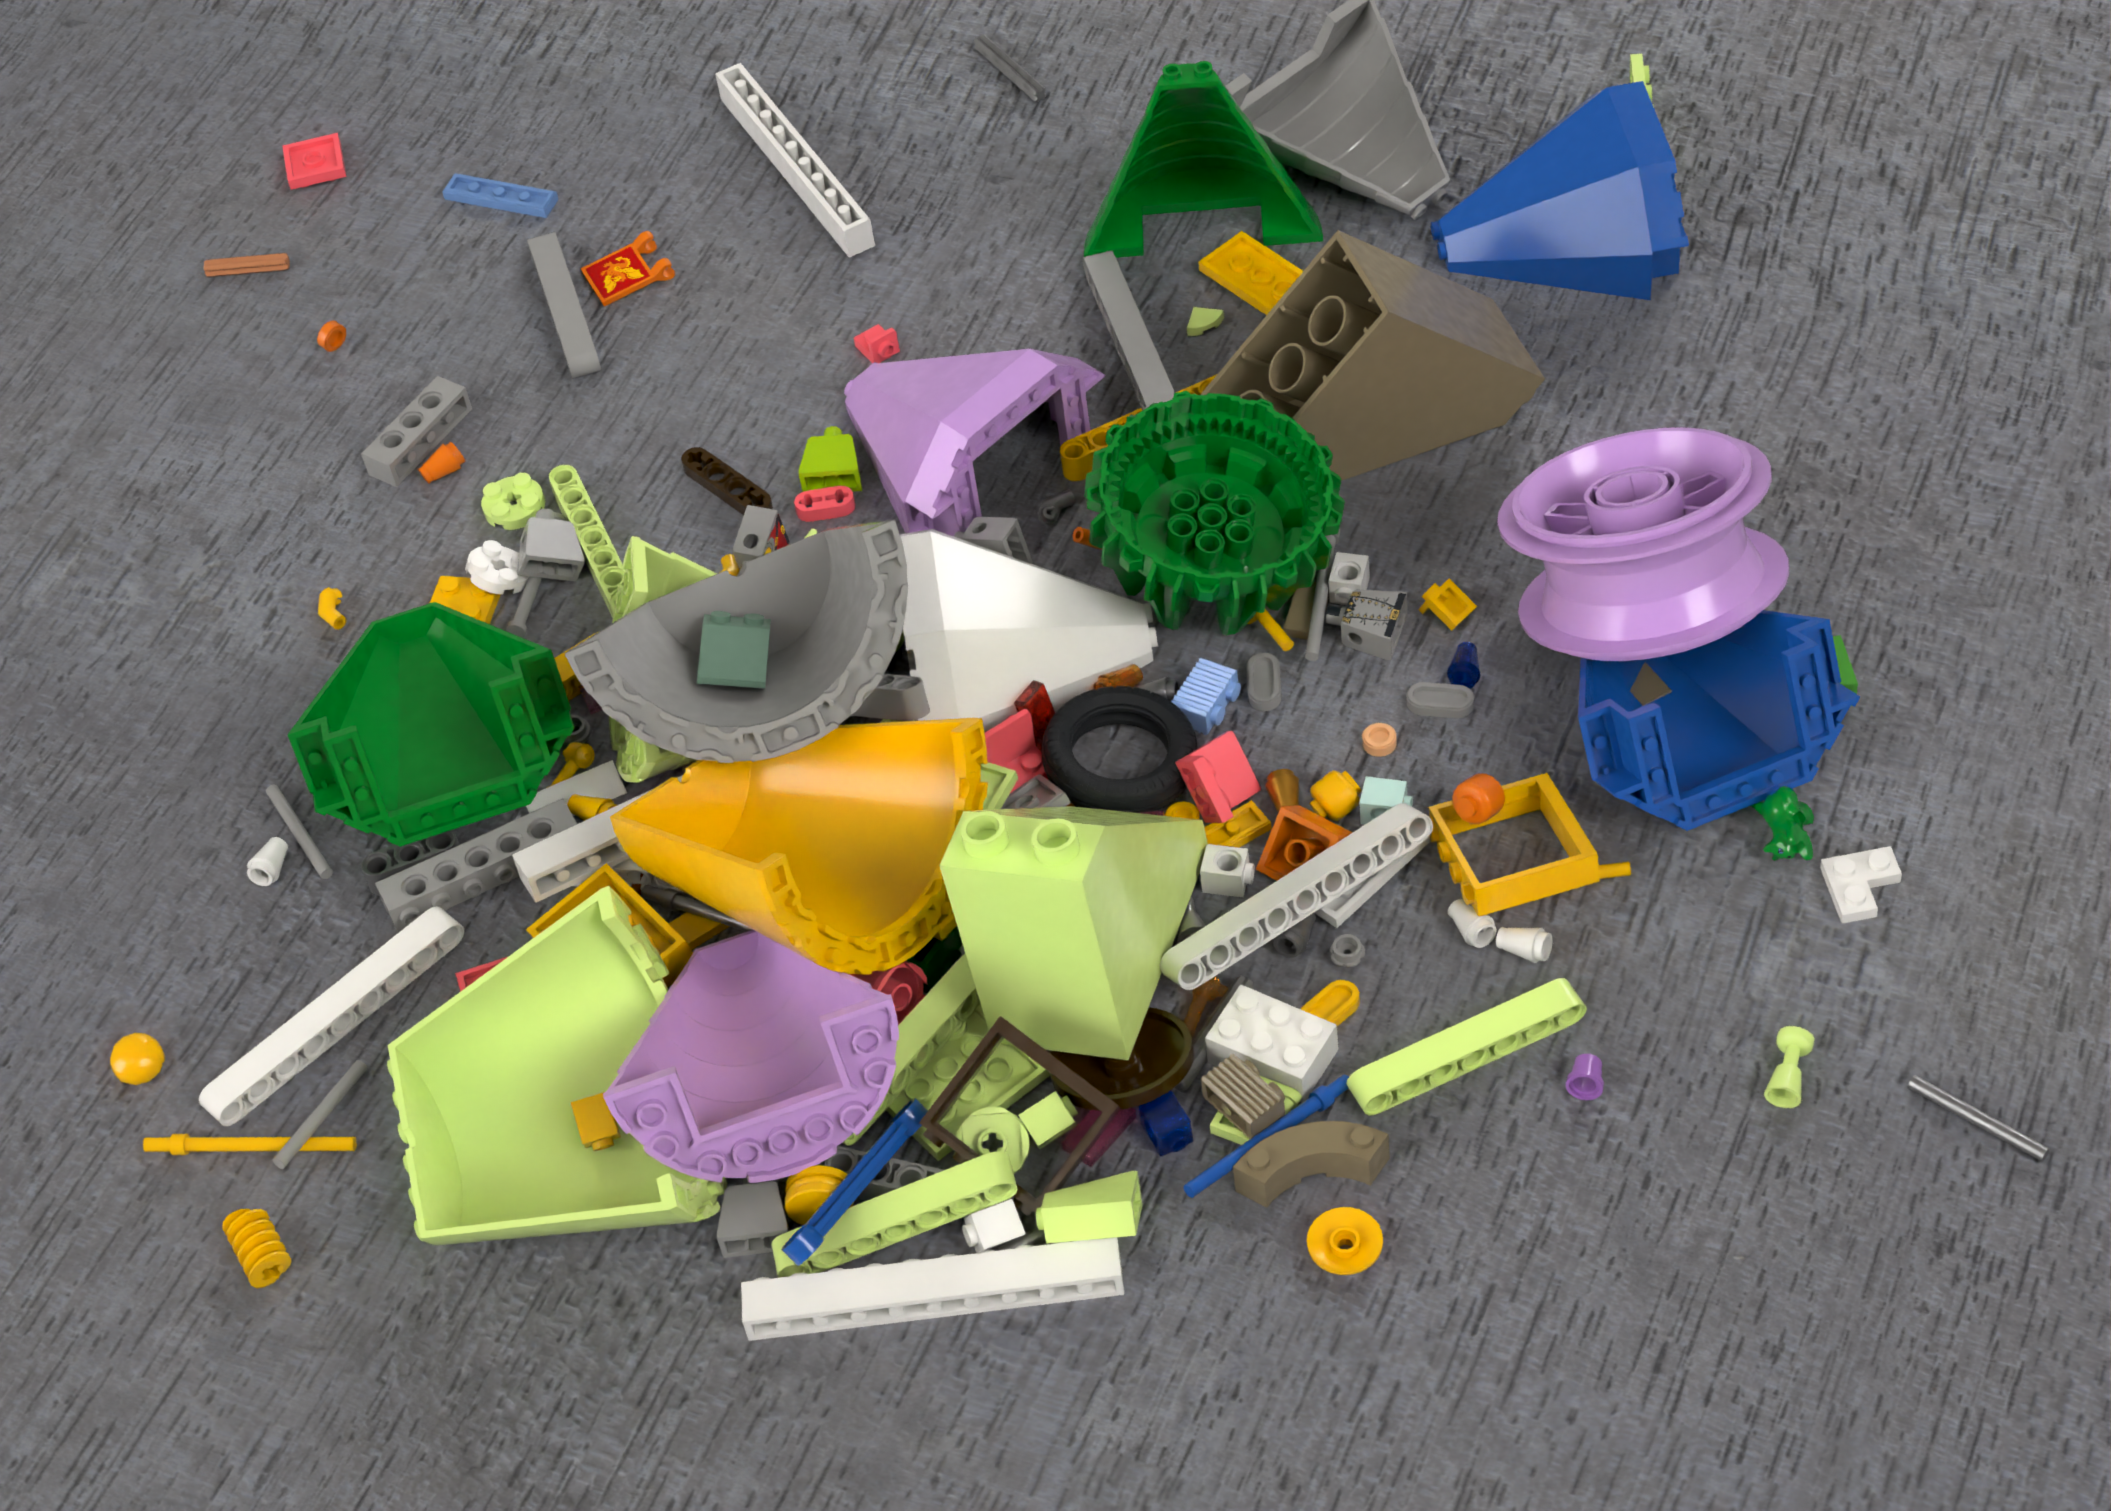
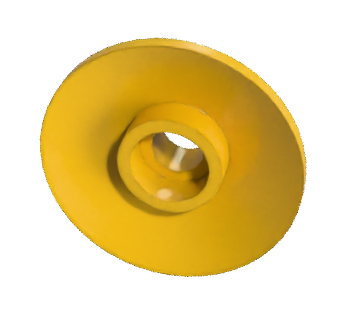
M1338 1207L1322 1213L1313 1221L1307 1233V1248L1312 1260L1325 1271L1338 1275H1351L1366 1270L1376 1262L1383 1248V1234L1378 1222L1368 1213L1357 1208ZM1343 1245L1351 1246L1350 1249H1340Z

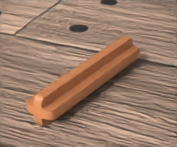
M287 253L208 259L204 261L203 267L207 277L283 271L289 269L290 259Z

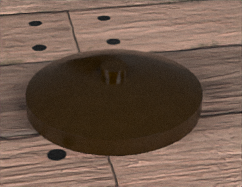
M1149 1007L1129 1060L1052 1051L1051 1054L1123 1110L1151 1102L1178 1085L1192 1066L1194 1046L1190 1031L1180 1018L1167 1011ZM1050 1073L1054 1088L1062 1098L1067 1095L1073 1105L1099 1111Z

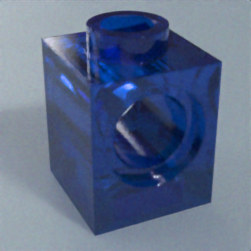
M1172 1090L1151 1102L1138 1106L1141 1126L1160 1157L1171 1152L1181 1151L1193 1142L1191 1121Z

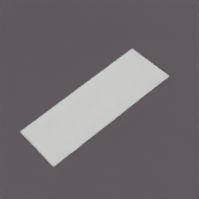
M613 760L537 792L532 803L526 807L528 812L531 813L562 798L567 805L573 794L614 799L626 794L627 791Z

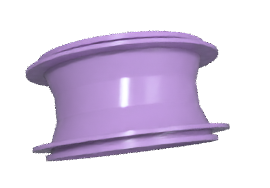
M1658 428L1623 433L1584 444L1549 460L1534 470L1504 500L1499 510L1497 521L1501 537L1510 547L1532 558L1543 560L1545 570L1524 591L1519 602L1518 614L1524 631L1537 643L1554 651L1592 660L1631 661L1663 657L1691 650L1720 639L1748 623L1778 597L1785 587L1789 576V560L1784 549L1776 540L1764 533L1745 527L1743 517L1761 502L1770 487L1772 471L1767 457L1757 447L1746 441L1716 431L1697 428Z

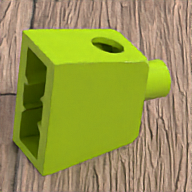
M831 426L824 430V436H813L807 440L798 473L803 492L834 486H846L852 492L862 491L852 435L842 434L840 428Z

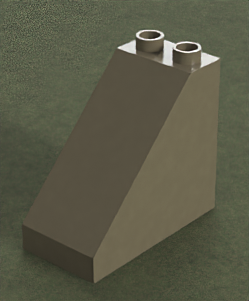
M1337 230L1201 395H1207L1208 393L1241 396L1240 398L1246 400L1252 399L1257 401L1262 398L1272 402L1275 411L1292 417L1303 429L1315 435L1314 440L1318 445L1328 446L1333 454L1332 465L1329 468L1339 475L1342 481L1505 425L1516 411L1533 397L1536 389L1545 378L1492 298Z

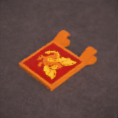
M650 231L642 232L633 243L580 268L604 307L655 281H666L675 276V271L671 268L672 264L668 258L660 259L650 270L640 255L642 253H652L657 249V245L653 241L654 237Z

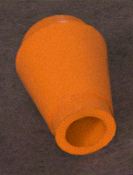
M449 442L447 445L442 444L418 471L425 481L430 484L461 469L460 465L466 462L458 448L452 442Z

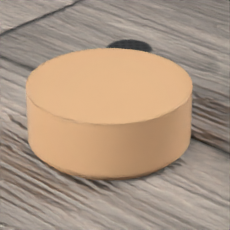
M1385 723L1369 725L1362 734L1364 750L1368 754L1377 757L1392 753L1397 745L1394 728Z

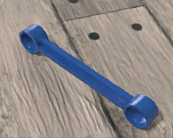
M916 1098L908 1102L895 1115L886 1131L807 1223L798 1229L782 1247L781 1250L797 1266L801 1265L816 1251L824 1241V1236L904 1142L922 1126L919 1122L928 1110Z

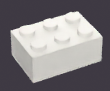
M1241 984L1205 1037L1208 1063L1218 1066L1220 1062H1223L1225 1058H1229L1231 1054H1235L1243 1062L1249 1060L1256 1066L1260 1076L1296 1089L1302 1096L1301 1103L1307 1100L1309 1094L1338 1051L1336 1024Z

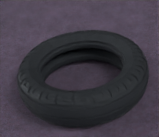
M1113 686L1084 692L1065 703L1053 715L1045 730L1041 753L1043 767L1049 781L1065 792L1071 804L1075 807L1150 814L1166 807L1185 791L1187 786L1175 762L1198 749V743L1190 721L1171 701L1159 694L1150 693V691L1135 687L1132 689L1129 686H1116V688H1113ZM1124 724L1140 727L1157 736L1164 744L1167 756L1158 768L1146 775L1131 779H1111L1086 770L1077 762L1072 750L1079 738L1087 732L1106 725Z

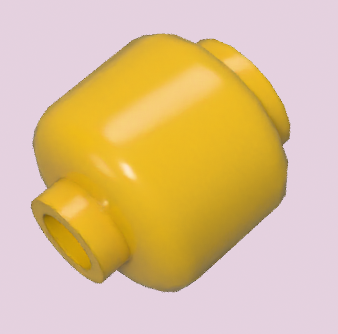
M1332 770L1311 786L1310 793L1314 800L1309 805L1316 814L1322 817L1328 816L1333 821H1339L1359 805V794L1362 791L1348 772L1340 773L1339 771Z

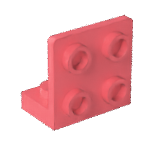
M1027 709L1009 716L1002 723L984 732L987 761L1017 772L1018 780L1010 793L1038 774L1048 779L1043 767L1042 753L1036 747L1031 713Z
M1233 731L1224 732L1175 762L1205 823L1226 822L1234 817L1230 810L1231 808L1261 790L1258 780Z

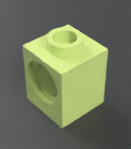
M1055 1091L1018 1116L1038 1148L1042 1149L1077 1126L1073 1117L1078 1112L1067 1095L1060 1099Z

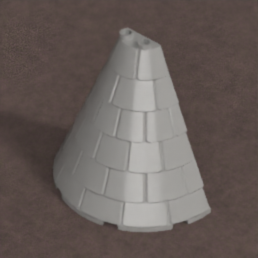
M1348 0L1329 13L1313 48L1249 93L1247 91L1252 81L1245 73L1226 85L1236 104L1249 118L1254 129L1283 165L1301 170L1307 175L1374 199L1377 203L1411 216L1415 221L1427 211V207L1431 203L1438 205L1448 195L1445 188L1451 182L1436 147L1426 117L1421 111L1411 82L1407 81L1385 19L1381 18L1375 0Z

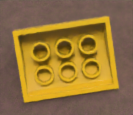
M607 863L526 929L532 938L536 937L594 893L606 886H610L631 910V914L628 915L631 926L642 925L651 944L657 949L665 963L669 974L662 978L667 987L675 982L693 954L686 940Z

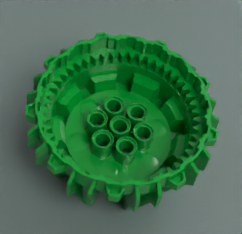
M1188 391L1174 393V397L1170 401L1153 403L1140 413L1127 416L1126 423L1123 426L1113 424L1106 432L1105 442L1108 446L1094 452L1092 471L1086 475L1084 496L1086 497L1087 509L1098 512L1099 515L1091 521L1089 542L1091 545L1102 549V565L1114 570L1128 596L1137 595L1145 586L1144 600L1151 602L1159 622L1164 627L1178 630L1190 601L1193 599L1204 602H1216L1220 631L1226 636L1236 634L1243 630L1257 612H1265L1266 605L1270 610L1278 611L1298 588L1311 587L1314 582L1315 571L1326 569L1329 566L1332 546L1325 536L1338 534L1342 522L1345 501L1339 496L1341 477L1329 468L1332 465L1333 454L1328 446L1318 445L1314 440L1315 435L1303 429L1292 417L1275 411L1272 402L1262 398L1257 401L1252 399L1246 400L1240 398L1241 396L1208 393L1207 395L1190 394Z

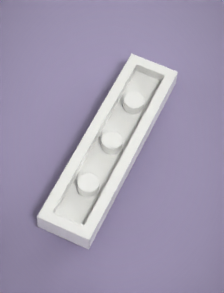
M1430 836L1411 851L1314 913L1338 928L1429 844Z

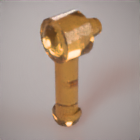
M1214 976L1192 991L1193 999L1183 1021L1190 1031L1191 1038L1195 1035V1029L1207 1001L1211 1002L1217 997H1223L1228 990L1227 986L1221 984L1218 976Z

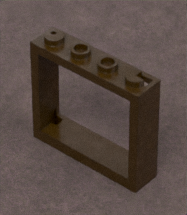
M1000 1016L919 1123L927 1129L923 1136L933 1144L941 1148L946 1143L956 1151L952 1158L959 1164L979 1157L980 1155L939 1123L1004 1038L1101 1111L1100 1116L1037 1199L1016 1183L1018 1190L1014 1195L1013 1202L1016 1208L1029 1216L1032 1211L1036 1213V1209L1042 1206L1045 1193L1060 1190L1121 1108Z

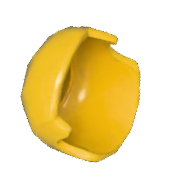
M137 1032L123 1036L113 1046L110 1056V1065L119 1081L133 1085L150 1082L160 1072L162 1063L165 1061V1054L160 1043L146 1033Z

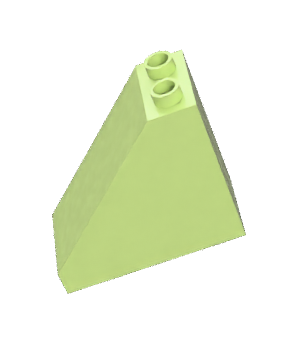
M1074 806L963 811L939 866L988 1031L1001 1016L1045 1050L1129 1060L1162 973L1160 969L1161 958L1173 945L1200 874L1206 845L1208 844L1203 820ZM1005 1038L1000 1043L1006 1045H1013Z

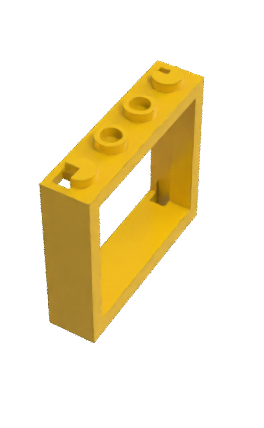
M1548 773L1501 786L1505 795L1503 808L1498 814L1481 824H1470L1464 821L1456 813L1452 800L1428 807L1429 816L1433 824L1430 841L1437 842L1441 861L1443 863L1448 862L1454 884L1460 883L1464 902L1466 905L1471 904L1478 916L1600 882L1598 854ZM1541 810L1569 858L1479 883L1452 835Z

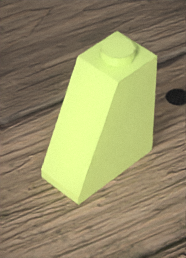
M1129 1171L1045 1193L1042 1206L1036 1209V1221L1038 1230H1044L1046 1243L1136 1236L1142 1210L1138 1171Z

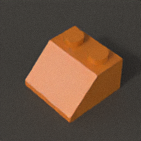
M1300 805L1281 806L1255 870L1277 881L1353 832Z

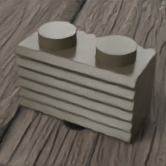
M1231 1054L1229 1058H1225L1223 1062H1220L1218 1066H1214L1212 1071H1208L1207 1075H1203L1201 1078L1202 1093L1205 1100H1208L1215 1109H1218L1225 1118H1228L1235 1127H1238L1239 1131L1243 1132L1249 1140L1285 1115L1284 1093L1274 1082L1267 1084L1260 1077L1256 1066L1249 1060L1243 1062L1235 1054Z

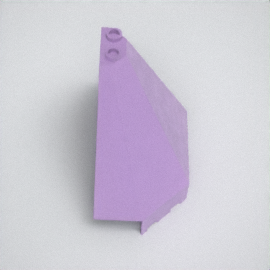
M1033 349L887 363L874 362L854 380L848 382L844 390L847 396L845 405L905 533L935 529L954 536L958 531L965 532L974 518L982 517L972 461L1043 402L1049 403L1050 417L1057 422L1060 446L1067 440L1090 431L1086 392L1103 379L1105 374L1078 358Z

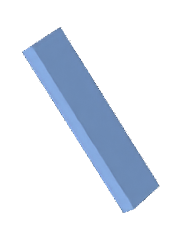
M456 173L442 191L445 200L547 218L558 201L556 191Z

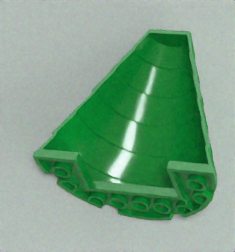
M1208 61L1180 65L1168 64L1162 69L1163 74L1159 78L1150 97L1145 114L1134 132L1120 167L1109 186L1108 193L1088 231L1084 247V257L1111 250L1116 258L1144 256L1143 215L1261 206L1264 246L1322 242L1323 233L1319 218L1311 204L1302 195L1297 185L1288 176L1284 167L1270 151L1266 142L1254 129L1249 118L1236 104L1234 97L1213 70L1212 64Z

